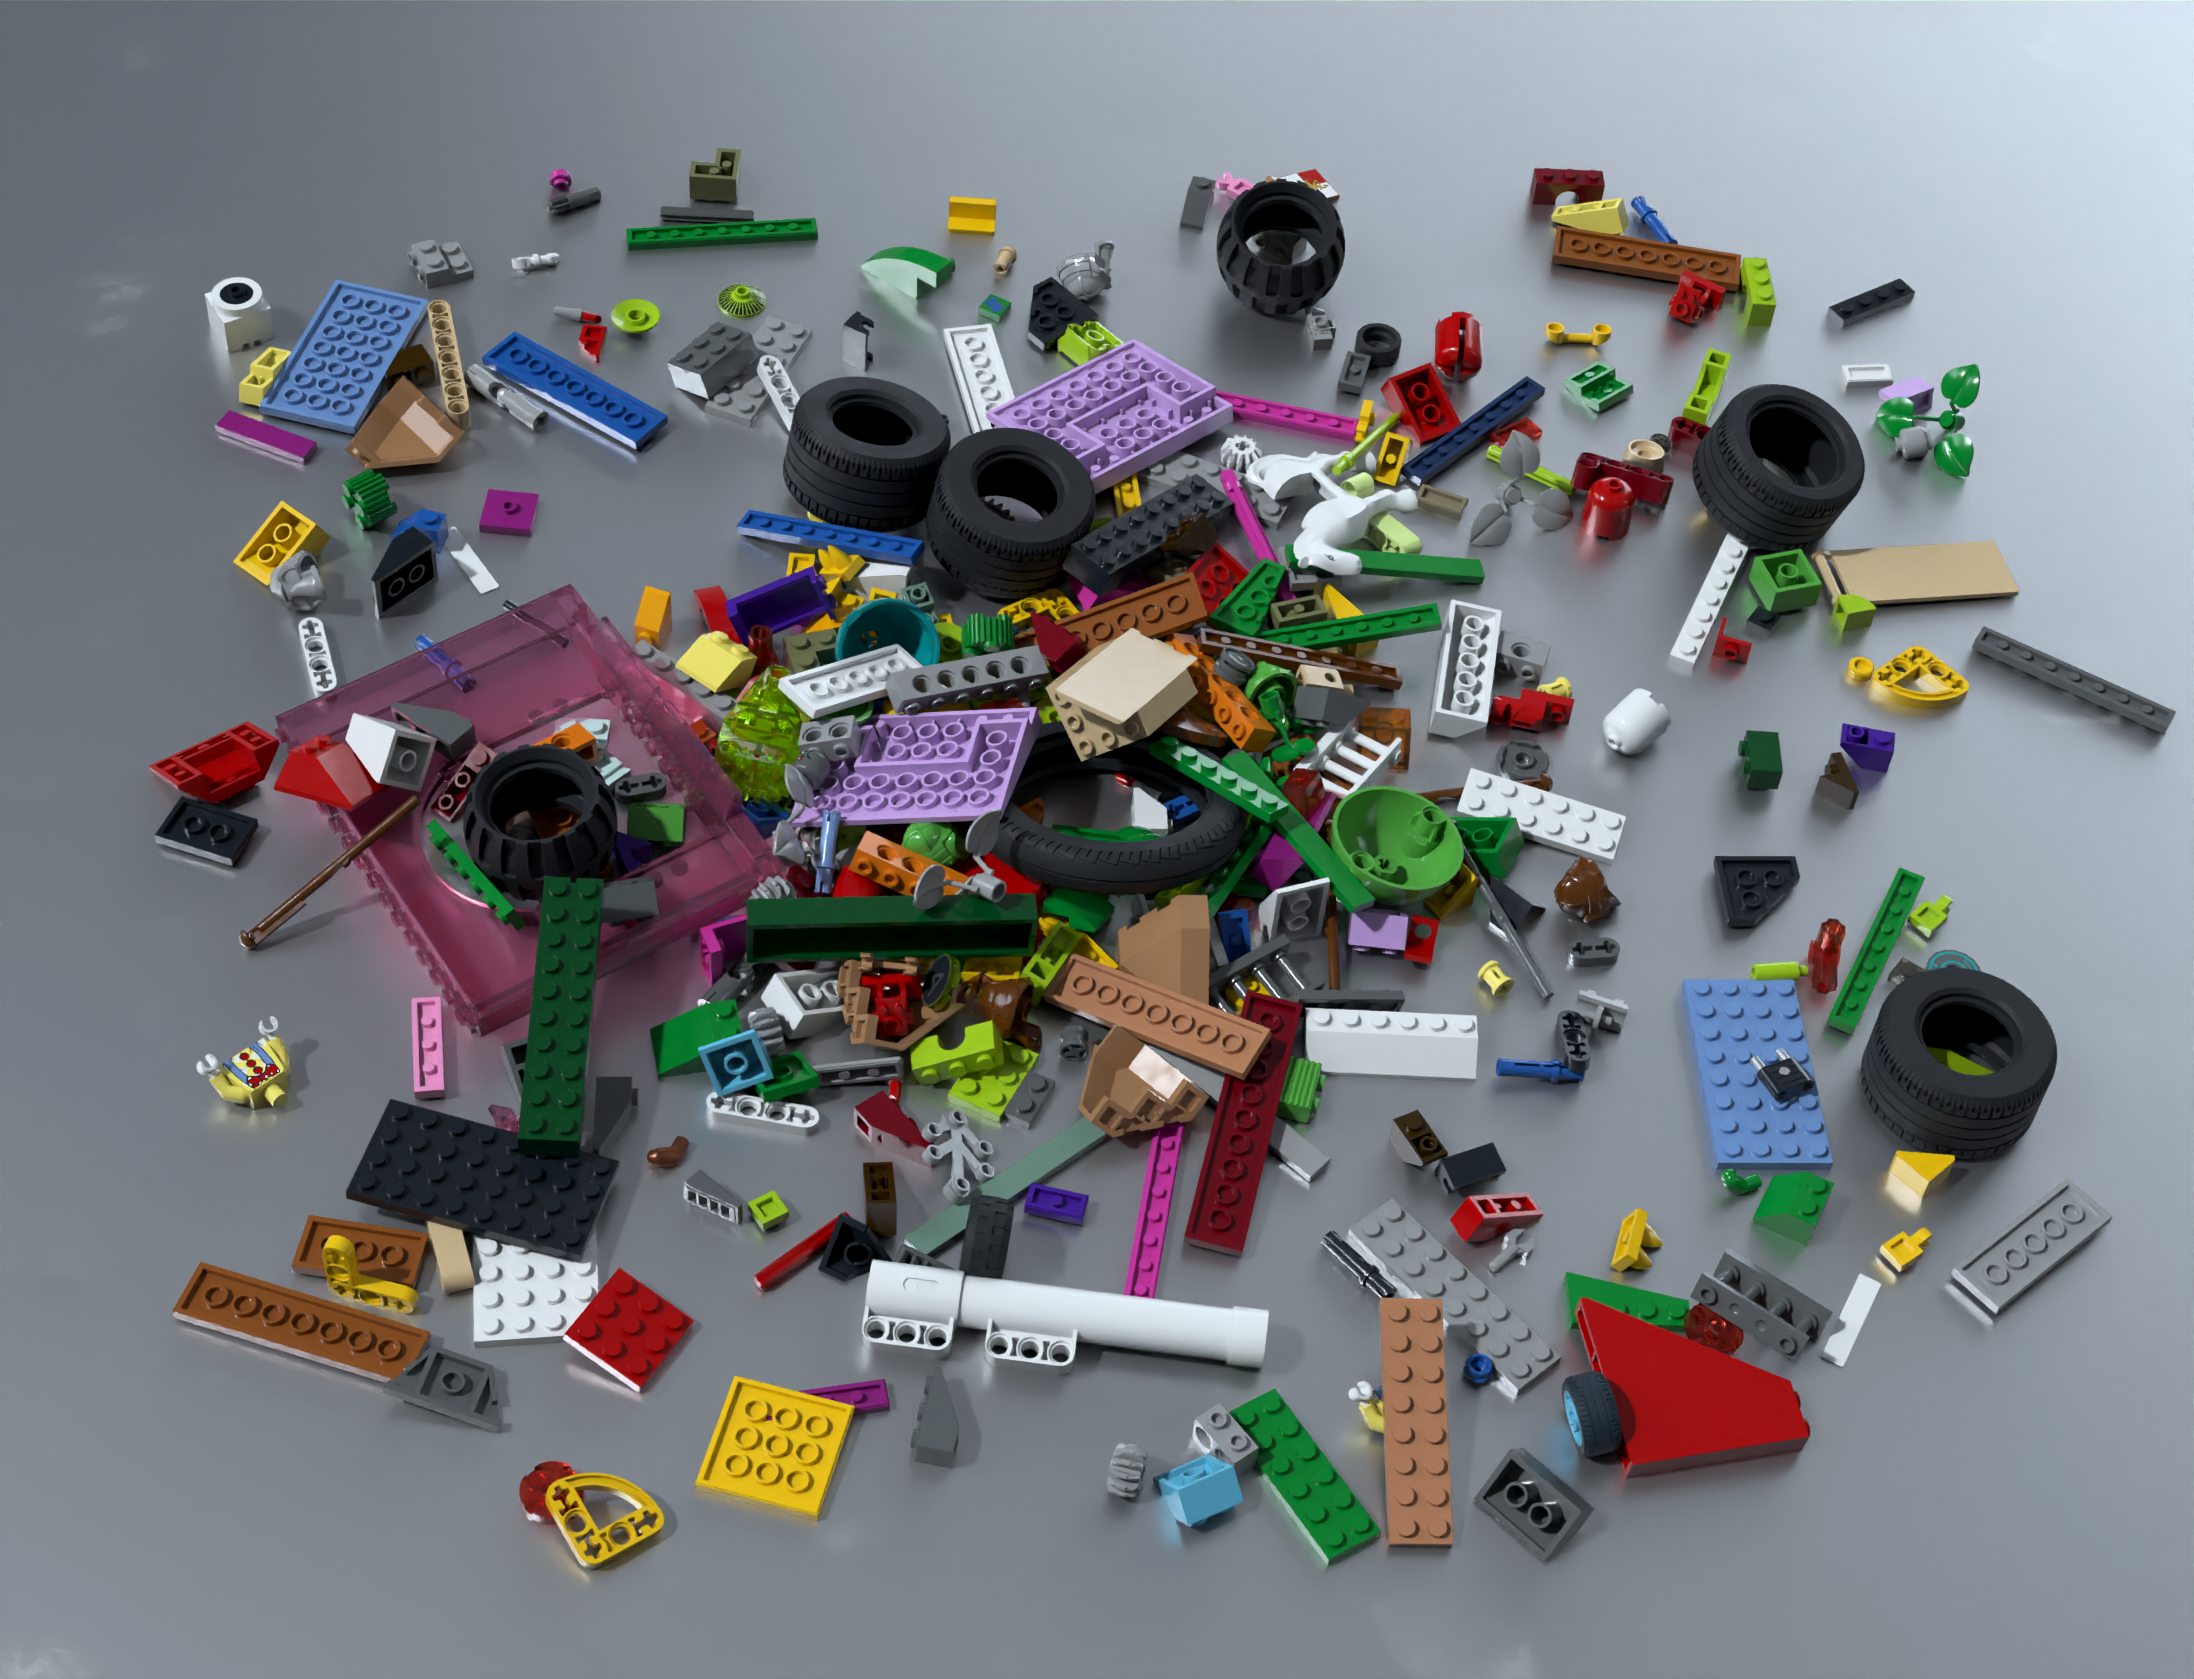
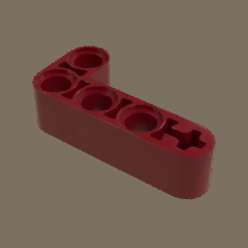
M1675 417L1670 425L1667 444L1676 450L1694 457L1699 443L1711 427L1686 417ZM1758 457L1759 460L1763 462L1764 458Z
M1582 452L1576 461L1570 485L1580 490L1589 491L1591 485L1597 480L1605 477H1616L1630 485L1634 491L1635 498L1658 505H1666L1674 479L1658 472L1604 456Z

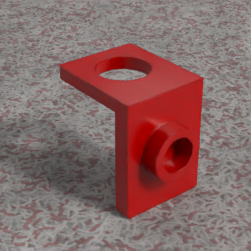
M1723 617L1712 655L1746 664L1752 643L1724 636L1723 631L1727 618Z
M1412 915L1404 959L1416 963L1431 964L1439 920ZM1420 924H1426L1431 928V935L1427 938H1420L1416 935L1415 928Z

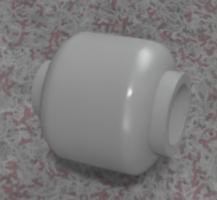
M1922 426L1903 428L1899 432V438L1894 439L1896 453H1902L1903 458L1906 460L1925 457L1928 454V450L1932 449L1929 430L1925 431Z

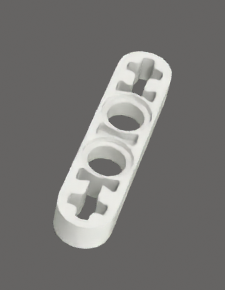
M771 355L762 356L757 366V373L790 431L795 407L789 408L783 402L788 401L796 406L800 397L778 358ZM780 383L785 389H778L773 384Z
M309 617L299 623V634L313 693L319 700H331L338 694V685L324 627L321 620ZM313 629L315 636L310 637L309 630ZM314 646H319L323 648L319 652L309 651V649ZM319 665L327 666V669L323 671L314 670ZM321 681H326L328 688H323Z
M712 1092L706 1099V1112L711 1119L801 1136L813 1135L819 1129V1113L810 1106L782 1101L764 1103L759 1097L729 1093L718 1097L716 1092ZM719 1103L724 1104L720 1109L715 1108ZM733 1105H735V1112H731ZM747 1106L756 1109L753 1115H744L740 1111ZM773 1112H782L785 1117L782 1120H772L769 1115ZM790 1115H794L793 1122H790ZM805 1118L810 1119L807 1124L802 1123Z

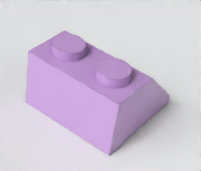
M1366 908L1353 914L1349 912L1347 942L1353 945L1354 950L1370 951V947L1381 948L1382 953L1398 954V950H1405L1408 916L1403 911Z

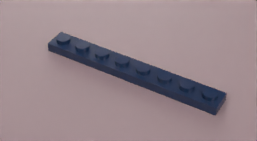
M1528 376L1524 377L1402 466L1401 474L1418 486H1421L1544 395L1545 387Z

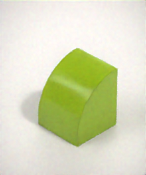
M1839 595L1832 614L1842 631L1871 627L1876 607L1867 599L1857 595Z

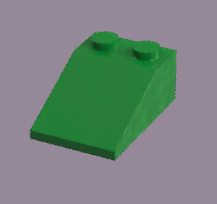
M1449 817L1457 822V829L1462 842L1483 877L1490 878V874L1497 878H1507L1525 843L1517 818Z
M736 999L706 1003L650 1029L658 1078L707 1071L698 1048L742 1033Z

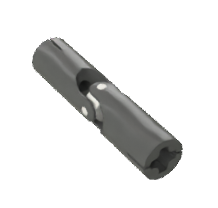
M745 952L743 958L736 962L698 1000V1006L711 1002L736 999L770 963H747Z

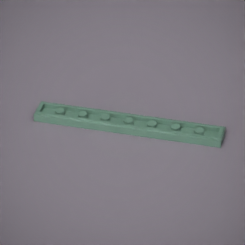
M1084 1116L970 1192L962 1203L952 1204L904 1236V1243L932 1257L965 1234L969 1209L973 1198L980 1195H988L1007 1199L1012 1203L1029 1191L1031 1183L1040 1184L1104 1141L1106 1133Z

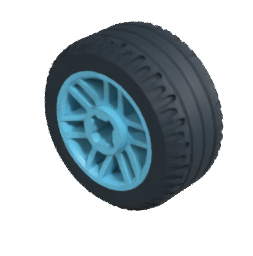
M1590 1371L1566 1378L1562 1384V1400L1567 1423L1578 1451L1586 1457H1593L1617 1450L1622 1443L1621 1423L1617 1405L1606 1377L1598 1371Z

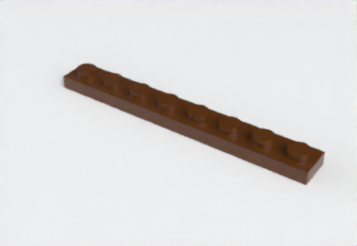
M1202 627L1199 628L1197 634L1198 651L1208 655H1220L1224 647H1231L1246 654L1257 664L1264 661L1287 670L1297 671L1300 665L1336 669L1341 679L1354 681L1359 684L1380 686L1385 689L1400 690L1403 683L1401 668L1397 665Z

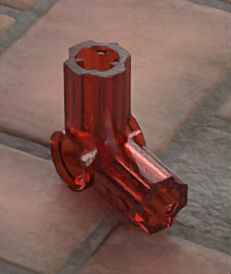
M758 624L751 627L748 634L749 652L757 656L753 668V676L760 675L773 667L790 676L778 662L777 655L772 648V630L768 626Z
M1828 918L1826 922L1821 923L1816 940H1811L1809 945L1808 964L1812 965V988L1819 994H1828L1829 992L1836 991L1838 985L1837 967L1840 961L1841 944L1845 937V926L1838 919Z

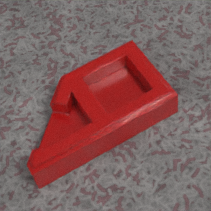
M583 324L579 337V347L596 363H600L608 329L606 326Z

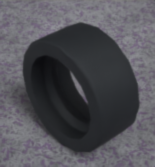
M1370 323L1358 330L1354 351L1355 353L1371 356V366H1388L1398 359L1402 339L1400 333L1395 328L1387 324ZM1369 341H1380L1388 344L1390 347L1378 349L1366 343Z

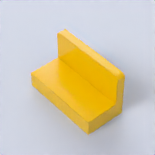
M950 196L948 232L993 236L995 232L997 199Z

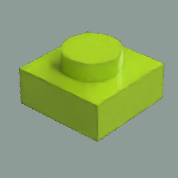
M774 1190L748 1202V1211L763 1231L789 1218V1210Z

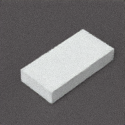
M1888 364L1843 365L1840 370L1846 388L1886 387L1893 385L1894 382Z

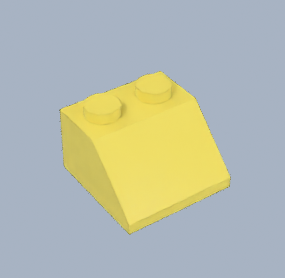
M714 631L701 635L678 660L675 667L713 692L718 693L747 685L757 656L749 652L746 646L736 644L730 640L727 634L721 631Z

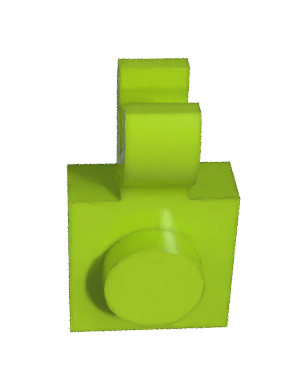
M1946 894L1942 895L1934 904L1926 900L1909 915L1907 922L1930 937L1946 923L1947 914L1950 911L1948 906L1954 900Z

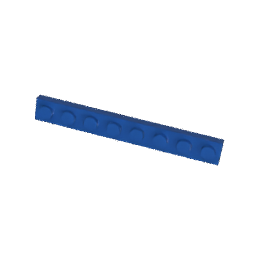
M748 510L736 526L739 534L825 550H828V545H831L847 554L914 565L925 550L922 540Z

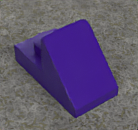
M617 831L613 853L624 879L638 878L643 875L642 865L653 861L652 845L647 841Z

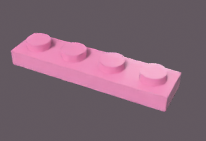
M441 996L411 998L415 1099L444 1097L445 1079Z

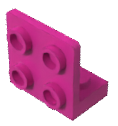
M739 915L729 920L711 923L699 928L700 964L711 987L722 977V974L726 973L724 961L741 957L746 952V915Z

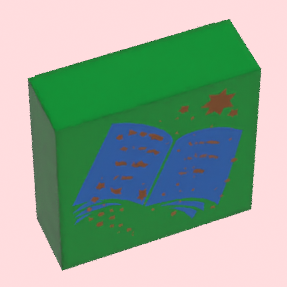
M990 294L979 306L978 314L1000 322L1011 310V302Z

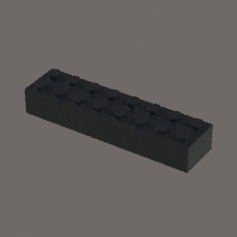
M1195 474L1072 543L1062 568L1099 597H1103L1175 555L1163 552L1160 546L1167 540L1166 535L1179 526V520L1187 514L1196 515L1204 513L1216 531L1225 526L1234 502L1223 492L1208 483L1203 477Z

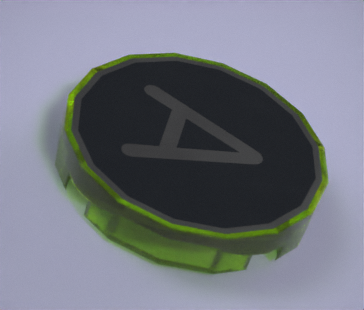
M944 953L931 965L922 989V1002L925 1007L938 1011L944 1008L950 1001L951 995L948 994L951 988L955 989L957 987L960 977V962L958 959H955L956 957Z

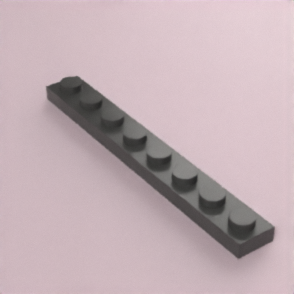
M1983 626L1973 643L1972 648L2162 734H2165L2176 714L2174 710L1988 627Z

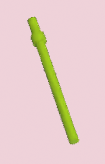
M1393 413L1350 453H1345L1341 456L1338 463L1332 468L1333 474L1338 476L1342 472L1351 469L1363 453L1400 421V414Z

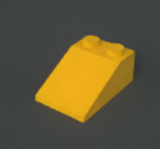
M281 501L233 562L270 588V574L276 567L281 566L283 562L302 550L311 552L315 558L331 537L316 523Z

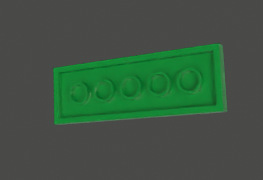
M1275 1388L1228 1412L1259 1447L1256 1469L1327 1566L1380 1538L1381 1530Z

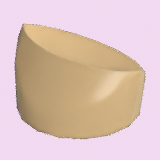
M1637 439L1628 444L1621 460L1637 467L1661 473L1664 466V450L1655 442Z

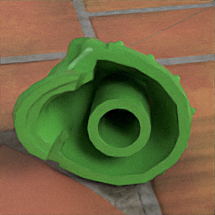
M1264 661L1258 662L1253 672L1247 675L1248 680L1245 683L1244 695L1257 710H1261L1258 697L1265 692L1276 690L1279 691L1285 708L1289 710L1295 701L1298 687L1297 678L1294 677L1291 670L1271 665ZM1283 714L1282 721L1287 731L1290 723ZM1270 723L1277 731L1273 738L1281 737L1282 733L1278 723Z
M951 822L910 823L901 844L902 847L948 868L956 860L961 859L964 861L971 855L965 848L966 838L957 832L956 827H952Z

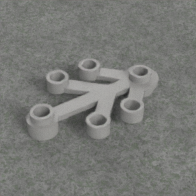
M947 1108L942 1113L940 1122L937 1124L934 1122L927 1123L922 1129L921 1134L930 1143L936 1142L944 1133L949 1135L950 1140L938 1146L929 1145L922 1153V1157L926 1163L936 1165L941 1158L950 1154L951 1179L943 1187V1193L950 1202L960 1204L970 1193V1184L964 1178L963 1160L974 1172L976 1179L985 1183L994 1176L995 1171L990 1164L980 1163L976 1157L982 1161L987 1160L993 1153V1147L989 1142L985 1140L979 1141L968 1128V1119L961 1110ZM962 1138H963V1139L968 1143V1145L973 1149L974 1155H973V1154L970 1152V1150L964 1145V1143L962 1142Z

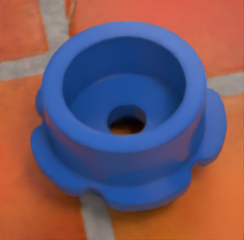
M1473 1354L1465 1361L1466 1366L1463 1367V1372L1473 1382L1484 1383L1486 1379H1490L1493 1376L1492 1362L1486 1355Z

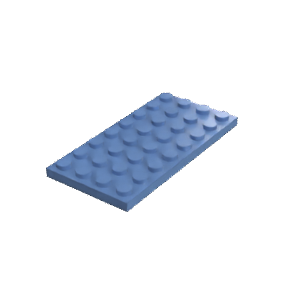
M336 279L259 404L260 413L356 434L386 382L385 372L397 352L405 349L425 315L429 305L428 300Z
M1684 979L1682 983L1683 996L1716 1170H1727L1730 1168L1734 1170H1831L1833 1160L1794 980ZM1778 1048H1783L1790 1058L1794 1057L1813 1079L1815 1085L1810 1091L1798 1095L1796 1099H1786L1778 1102L1758 1079V1072L1750 1063L1752 1057L1758 1056L1767 1066L1780 1061L1775 1055V1051Z

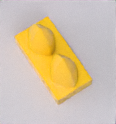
M828 545V551L818 550L819 559L823 566L818 575L822 574L825 581H831L837 577H841L842 581H850L865 564L860 555H847L831 545Z
M1641 1208L1636 1209L1622 1220L1611 1267L1619 1272H1622L1628 1266L1636 1269L1652 1267L1649 1257L1640 1246L1661 1247L1663 1245L1656 1232L1646 1224L1649 1213Z

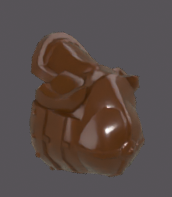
M1585 856L1575 859V862L1565 872L1563 879L1558 882L1554 889L1556 903H1558L1561 911L1576 915L1583 919L1585 923H1589L1596 918L1608 916L1611 906L1618 907L1622 904L1608 890L1605 878L1597 864L1591 858Z
M1030 977L991 981L985 984L981 994L978 996L979 1010L985 1020H993L1003 1039H1010L1025 1046L1028 1050L1038 1053L1042 1047L1041 1028L1027 1022L1032 1006L1034 982Z

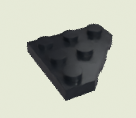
M1053 277L1033 286L1028 339L1043 351L1057 344V340L1065 335L1068 324L1083 326L1086 321H1098V314Z
M1715 856L1713 862L1727 926H1755L1798 884L1800 879L1795 856Z

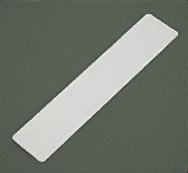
M449 528V537L444 545L478 591L483 594L498 588V583L457 528Z
M1859 1274L1822 1352L1821 1357L1838 1366H1844L1880 1289V1282Z

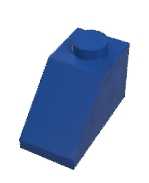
M420 509L401 520L390 538L391 543L400 533L413 526L434 541L435 553L440 554L449 537L447 514Z

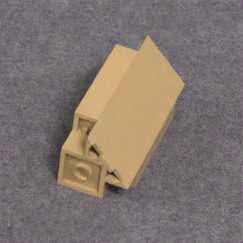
M1130 628L1119 638L1094 648L1049 684L1046 690L1081 762L1150 736L1198 693L1187 670L1198 658L1191 654L1185 655L1174 650L1173 646L1158 639L1152 640L1141 635L1140 631Z

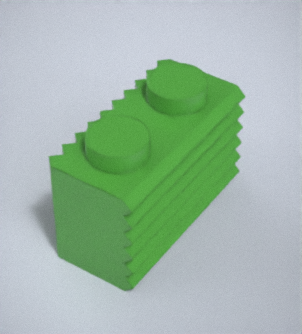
M1290 1056L1276 1116L1308 1123L1310 1114L1316 1115L1320 1098L1315 1097L1316 1091L1322 1092L1326 1075L1321 1074L1322 1064L1320 1062L1316 1063L1315 1061L1311 1062L1309 1059L1304 1060L1303 1058L1299 1059L1298 1057Z

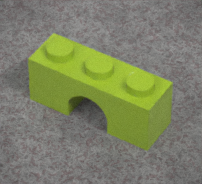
M1743 257L1739 287L1741 294L1747 295L1744 308L1747 325L1771 326L1776 308V300L1767 258Z
M993 1020L965 1027L963 1043L953 1050H947L938 1035L919 1039L910 1045L912 1071L922 1086L935 1084L938 1081L954 1077H961L980 1070H988L1004 1064L1002 1036Z

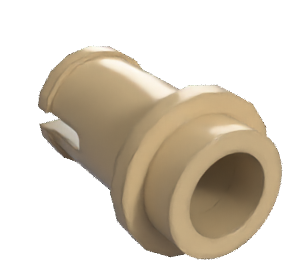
M1006 246L1000 249L999 258L993 265L994 272L997 275H1006L1010 265L1016 261L1017 253L1013 247Z

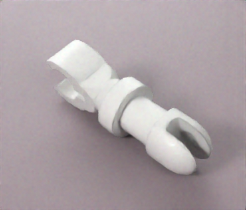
M548 253L542 256L532 254V257L512 258V267L514 270L532 266L536 269L540 268V265H556L560 260L551 261V258L559 256L557 253Z

